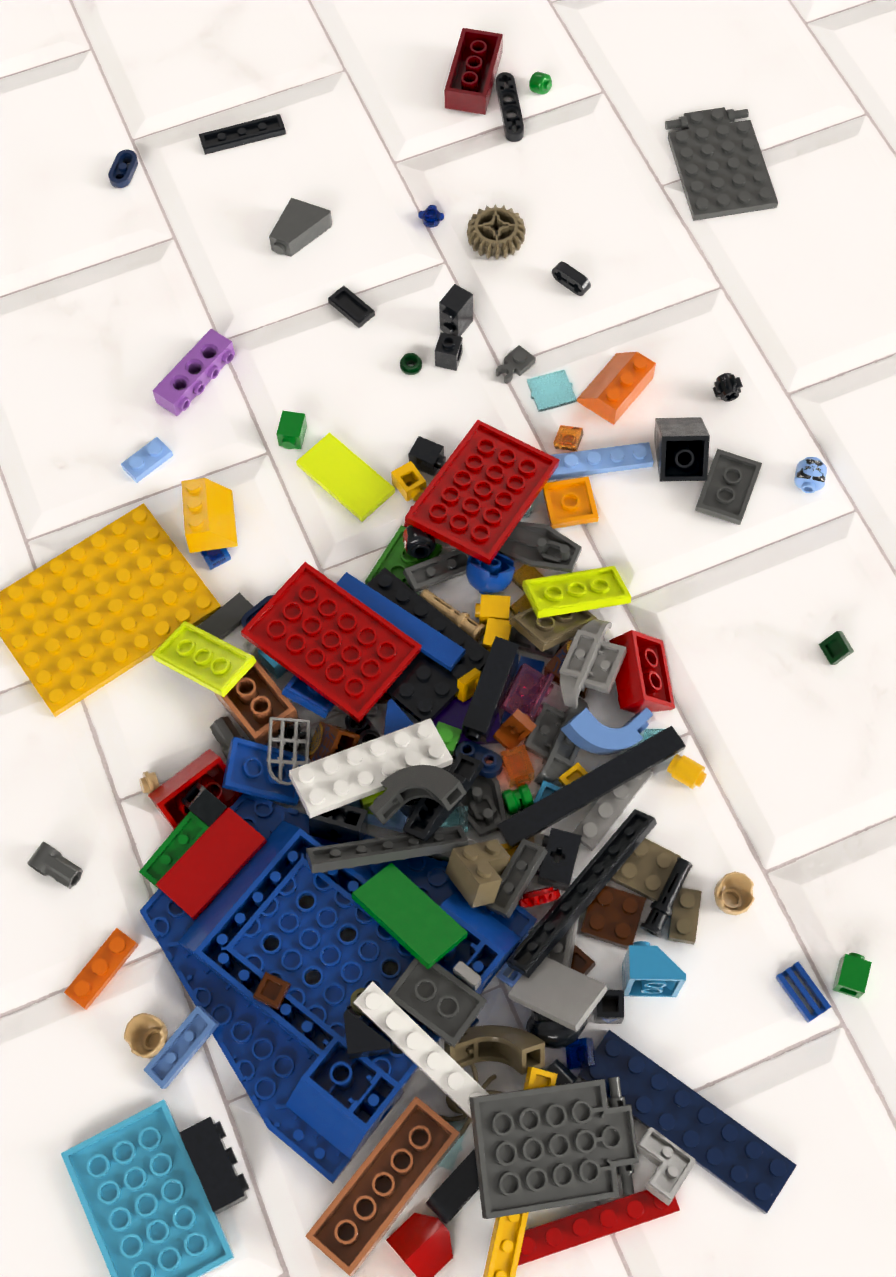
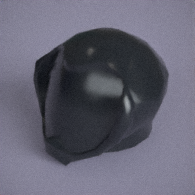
M531 1010L526 1030L543 1040L546 1048L561 1049L577 1041L588 1021L586 1019L580 1029L575 1032Z

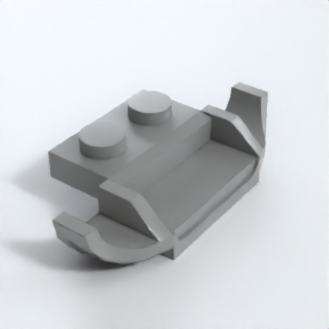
M595 619L585 624L581 630H577L560 669V686L565 706L576 709L580 691L584 692L585 687L607 694L610 693L627 653L626 647L605 641L604 636L607 629H611V622Z

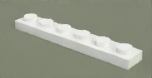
M372 981L353 1004L471 1118L469 1097L489 1095V1093Z

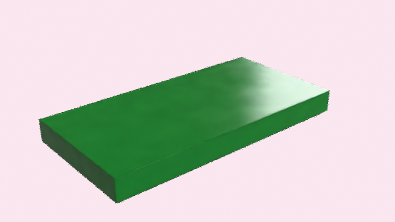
M392 863L352 893V899L427 969L432 967L467 937L468 932Z

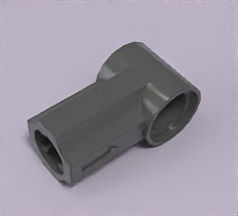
M228 716L220 717L210 726L212 734L222 747V753L227 760L231 739L233 737L245 738L240 736Z
M46 842L40 844L27 862L43 876H50L69 889L76 886L83 873L82 868L64 858L58 850Z

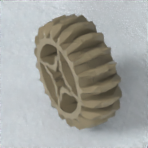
M496 204L493 208H489L486 205L485 210L478 209L477 214H473L468 222L467 236L469 245L472 246L473 252L478 251L480 256L486 254L487 259L491 256H494L496 260H498L499 256L506 259L508 254L514 256L515 250L519 251L521 244L525 241L526 228L523 219L520 218L519 213H514L512 208L506 210L505 205L501 208H498Z

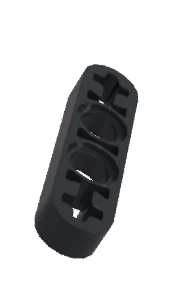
M502 72L496 77V92L504 133L509 141L518 142L524 137V123L515 79L511 73ZM504 82H506L508 88L504 89ZM510 96L513 98V100L505 101L503 100V98ZM513 112L517 114V116L508 117L506 116V114ZM514 125H515L516 132H513V130H512V126H514Z

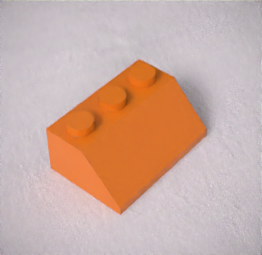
M639 352L616 353L577 398V402L614 425L652 381L656 363Z

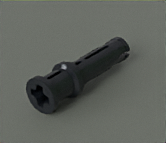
M677 858V862L658 900L651 903V911L645 923H641V929L656 937H662L663 933L661 931L667 919L671 918L673 914L671 907L693 866L692 863L683 858Z

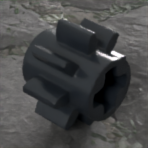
M724 373L716 378L713 391L716 398L721 397V400L730 402L739 397V393H741L740 388L743 385L740 377L735 378L732 373Z
M289 723L284 728V738L294 736V726H291ZM298 724V739H306V732H301V724ZM285 742L283 750L293 752V743ZM299 743V746L297 745V751H299L301 748L305 749V744Z

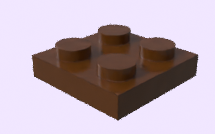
M606 885L588 906L580 934L628 949L629 945H633L646 898Z

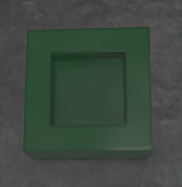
M836 631L819 644L830 665L838 664L854 652L842 631Z

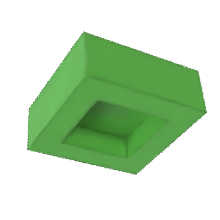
M438 721L436 729L449 753L453 755L462 735V730Z

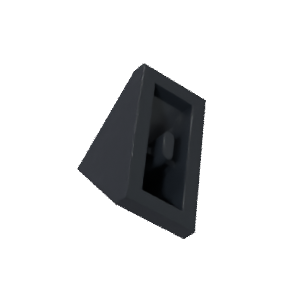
M348 1009L344 1012L349 1059L389 1054L392 1051V1044Z

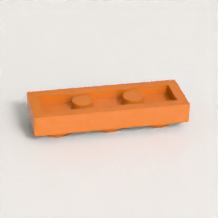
M116 928L64 993L87 1010L139 945Z

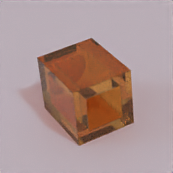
M525 745L500 752L503 771L509 788L514 786L518 788V786L523 784L529 785L534 780L535 771Z

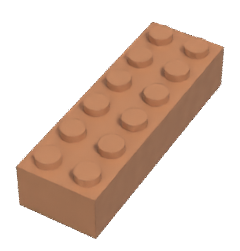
M415 1096L305 1237L352 1277L458 1141L460 1132Z

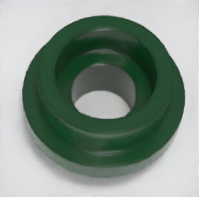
M407 353L400 360V369L407 375H415L422 369V360L415 353Z

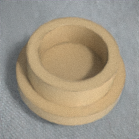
M143 772V778L139 779L142 792L149 795L159 787V782L155 772Z

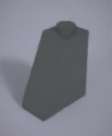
M291 197L269 235L271 250L277 254L292 257L331 228V210Z

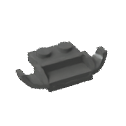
M580 697L578 698L577 708L569 707L565 712L546 702H543L539 707L533 721L537 726L525 738L522 748L543 759L541 763L543 766L534 779V782L540 785L543 780L552 783L569 770L575 762L580 747L571 742L561 731V728L578 712L585 708L589 710L587 702Z

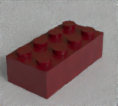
M462 28L444 90L445 108L486 115L503 53V34Z

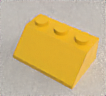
M207 478L181 481L184 530L189 552L194 553L238 546L232 490Z

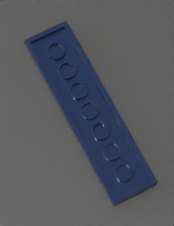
M609 1030L578 1074V1077L583 1081L605 1079L607 1098H610L608 1078L619 1076L621 1094L625 1096V1103L632 1105L633 1117L647 1128H654L696 1159V1164L761 1212L767 1214L797 1165Z

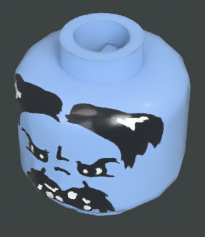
M806 457L799 461L795 471V485L805 493H814L821 490L826 481V465L817 457Z

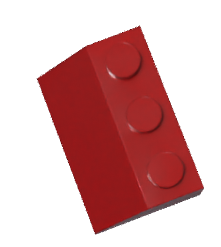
M634 630L609 640L610 643L624 646L627 650L615 679L620 709L635 714L646 707L651 712L675 709L663 640Z
M209 749L150 793L148 797L170 826L175 829L191 811L181 802V799L197 781L224 803L227 808L231 807L243 793L222 788L226 765L220 756Z

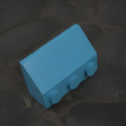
M637 941L633 945H629L622 962V990H624V996L677 997L686 981V973L658 946H650V943L646 941Z

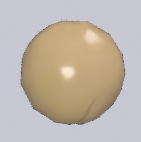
M736 871L724 875L717 882L714 889L716 905L721 911L730 915L737 916L747 912L755 900L753 896V881L746 874Z
M147 1013L133 1016L127 1023L124 1032V1040L129 1044L131 1052L142 1058H152L157 1055L168 1039V1029L165 1023L160 1018Z

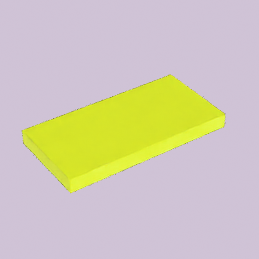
M330 432L296 461L297 466L362 522L395 493V488Z
M615 566L523 580L522 584L537 619L631 603V595Z
M186 621L152 654L157 662L222 697H225L257 662L251 654Z

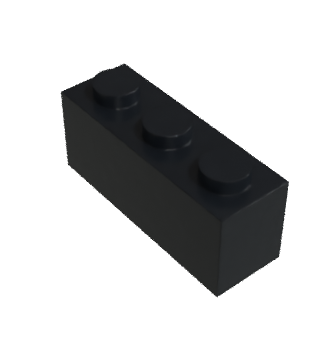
M210 1116L179 1132L214 1213L218 1215L248 1199L246 1191L250 1189L244 1174L238 1175L234 1164L238 1163L232 1147L226 1148L223 1138L227 1135L220 1121L215 1123V1120Z

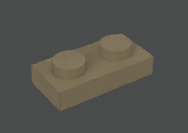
M681 888L672 905L673 914L670 918L669 941L695 944L702 891Z

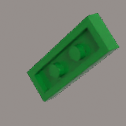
M190 811L139 873L156 886L155 884L210 826Z

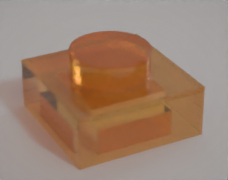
M560 425L553 442L555 449L577 452L584 435L583 428Z

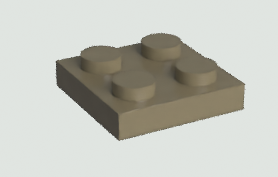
M645 838L611 880L653 902L657 901L677 862V858H681V856Z

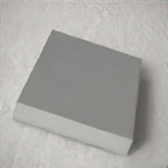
M546 957L529 978L524 975L519 978L509 991L508 996L510 1000L577 1032L608 990L606 984Z

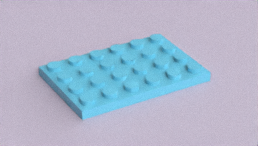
M164 1099L61 1153L111 1277H201L235 1258L216 1213L211 1208L179 1133V1129Z

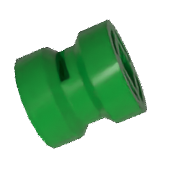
M527 784L518 786L516 790L507 789L501 792L509 816L517 814L519 810L526 809L534 804Z

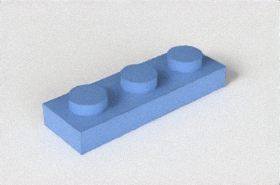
M196 1006L165 1043L161 1051L144 1068V1071L161 1089H166L220 1024L202 1006Z

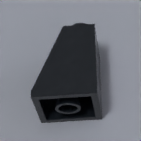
M702 417L655 418L654 444L660 482L707 481L710 435Z

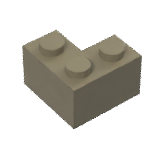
M497 839L453 848L445 872L471 908L495 902L502 881L500 876L508 865L510 855Z

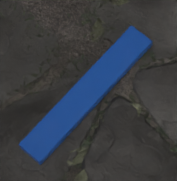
M346 572L336 583L422 645L420 652L449 671H452L466 653L463 647Z

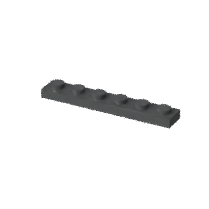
M458 825L439 828L426 842L406 833L307 848L306 858L312 873H324L337 869L452 852L453 848L468 845L469 840L462 826Z

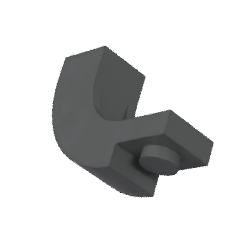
M415 765L398 770L383 780L381 784L386 791L376 797L369 809L377 820L384 825L404 804L413 799L422 797L433 799L449 812L467 792L461 782L448 771L431 765Z

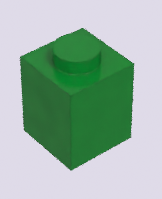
M282 410L276 433L279 446L286 449H302L307 429L304 413Z
M857 953L844 954L839 960L832 990L859 999L865 993L872 962L865 960L864 956Z

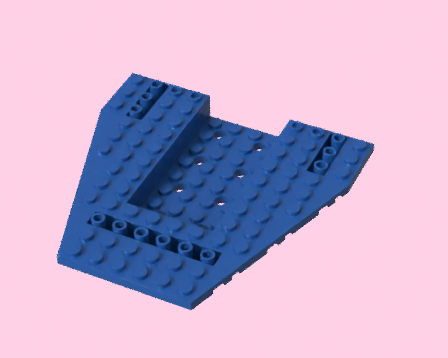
M243 793L230 808L266 838L267 843L195 920L160 889L141 908L140 913L195 1006H202L220 1024L212 1034L267 1128L334 1184L404 1094L403 1087L419 1068L404 1053L395 1054L392 1051L389 1054L349 1059L344 1012L351 1007V995L357 989L367 988L372 981L387 995L415 958L352 899V893L390 863L395 865L468 932L467 937L436 963L452 975H454L453 968L459 961L465 963L481 976V985L476 990L480 995L514 952L524 936L536 924L537 918L520 905L516 906L509 919L487 910L484 905L471 908L446 874L448 862L439 861L428 856L337 869L324 873H312L306 858V849L340 843L309 835V816L300 813L299 810L290 807L286 808L274 804L273 801ZM365 834L363 840L373 839L375 837ZM302 897H313L314 904L307 909L300 907L299 901ZM347 928H351L356 932L355 938L349 942L343 941L340 937L342 931ZM268 938L278 939L279 945L275 950L268 951L264 948V943ZM389 961L395 962L398 965V971L393 975H387L383 972L384 964ZM310 971H317L321 974L320 981L314 985L308 984L305 980L306 975ZM265 972L291 984L279 1010L253 998ZM406 1013L436 1043L440 1041L441 1038ZM366 1016L359 1018L392 1044V1041Z

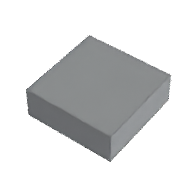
M459 961L453 968L454 975L474 991L479 988L481 976L465 963Z

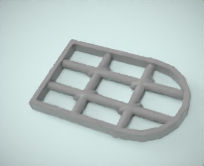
M269 718L266 761L268 772L277 783L293 785L292 782L282 781L284 764H293L292 769H294L298 765L309 763L310 720ZM273 721H281L279 738L272 737ZM285 721L294 722V736H292V739L284 738ZM298 722L306 723V740L298 739ZM272 741L280 742L279 757L277 759H271ZM285 742L293 743V758L291 760H283ZM299 743L305 744V761H297V745L299 746ZM271 763L279 764L278 778L272 772Z

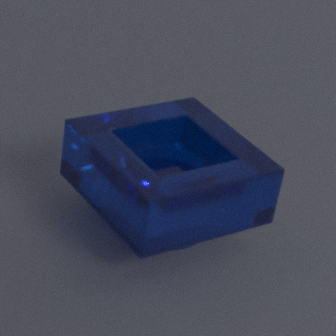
M226 548L200 552L210 570L231 560V556Z
M580 1038L565 1047L567 1068L569 1070L596 1066L593 1038Z

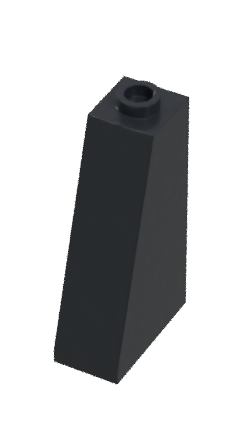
M497 636L495 637L462 724V734L467 739L474 742H487L519 665V644Z

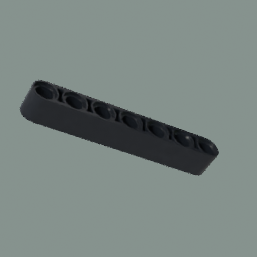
M558 1059L545 1070L558 1074L555 1085L574 1083L578 1079ZM475 1148L425 1203L445 1224L449 1223L479 1190Z

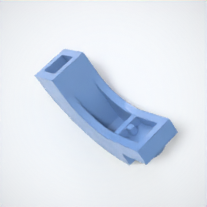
M646 707L636 713L623 727L610 728L601 724L585 708L570 719L561 728V731L571 742L585 751L599 755L616 754L643 739L640 733L649 726L647 721L653 714Z

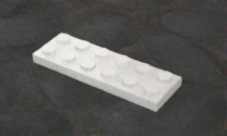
M430 718L289 770V777L309 818H313L385 790L381 782L398 770L415 765H431L444 768L452 765L453 758Z

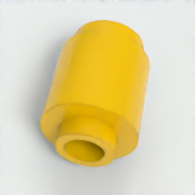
M676 754L667 768V772L671 773L672 778L691 789H694L695 786L701 787L707 777V774L704 773L705 767L685 755L680 756Z

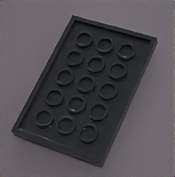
M383 568L367 586L457 643L466 652L452 671L419 652L385 692L419 722L430 718L433 721L457 697L459 692L457 679L474 668L482 671L489 651L388 569Z

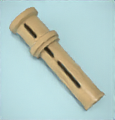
M428 589L423 590L420 594L423 599L477 642L485 634L486 625H480L471 619L470 614L467 612L461 613Z

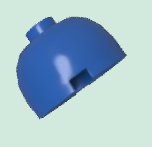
M497 553L488 565L469 555L466 566L468 582L481 594L492 595L504 591L512 582L515 567H513L514 562L509 557Z

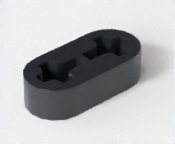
M559 262L551 271L557 282L578 296H583L591 288L588 278L565 262Z

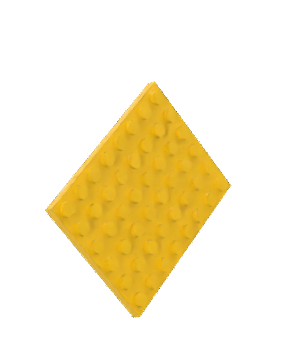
M143 503L0 591V637L56 717L150 657L184 621L198 626L220 609L221 605Z

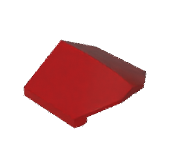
M414 1213L386 1239L416 1277H434L453 1258L450 1232L437 1217Z

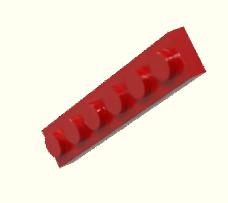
M644 1190L528 1229L524 1233L518 1266L678 1212L680 1208L676 1197L673 1198L668 1206L648 1190Z

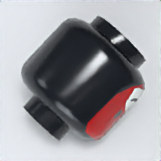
M412 525L406 527L403 532L404 548L408 555L422 559L434 551L436 543L433 536Z

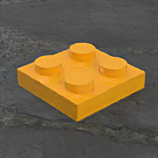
M589 476L545 484L542 490L550 525L553 529L598 522L599 517Z

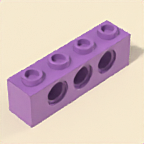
M211 328L152 390L156 403L175 416L185 411L191 401L204 391L205 386L218 376L220 370L233 360L235 352L232 341Z

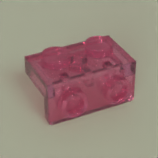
M522 664L500 708L510 714L519 709L522 713L527 714L530 719L533 717L536 719L543 709V705H541L543 698L547 697L554 687V684L551 682L555 675L549 673L545 676L529 665Z

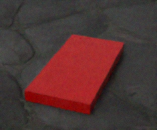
M228 807L155 885L195 920L267 843V840Z

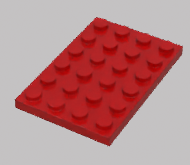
M477 420L406 514L405 522L489 565L557 469L560 460Z
M304 562L241 630L242 637L358 723L419 654L422 645L307 562Z

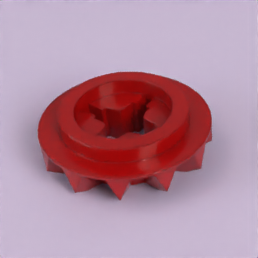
M552 886L526 892L520 899L519 905L526 908L552 902L561 896L559 889L554 890Z

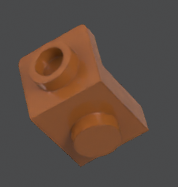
M517 709L493 734V738L509 752H512L537 725L531 721L527 714Z

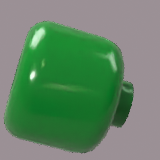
M539 71L533 73L529 81L530 90L541 95L547 94L552 87L551 76Z

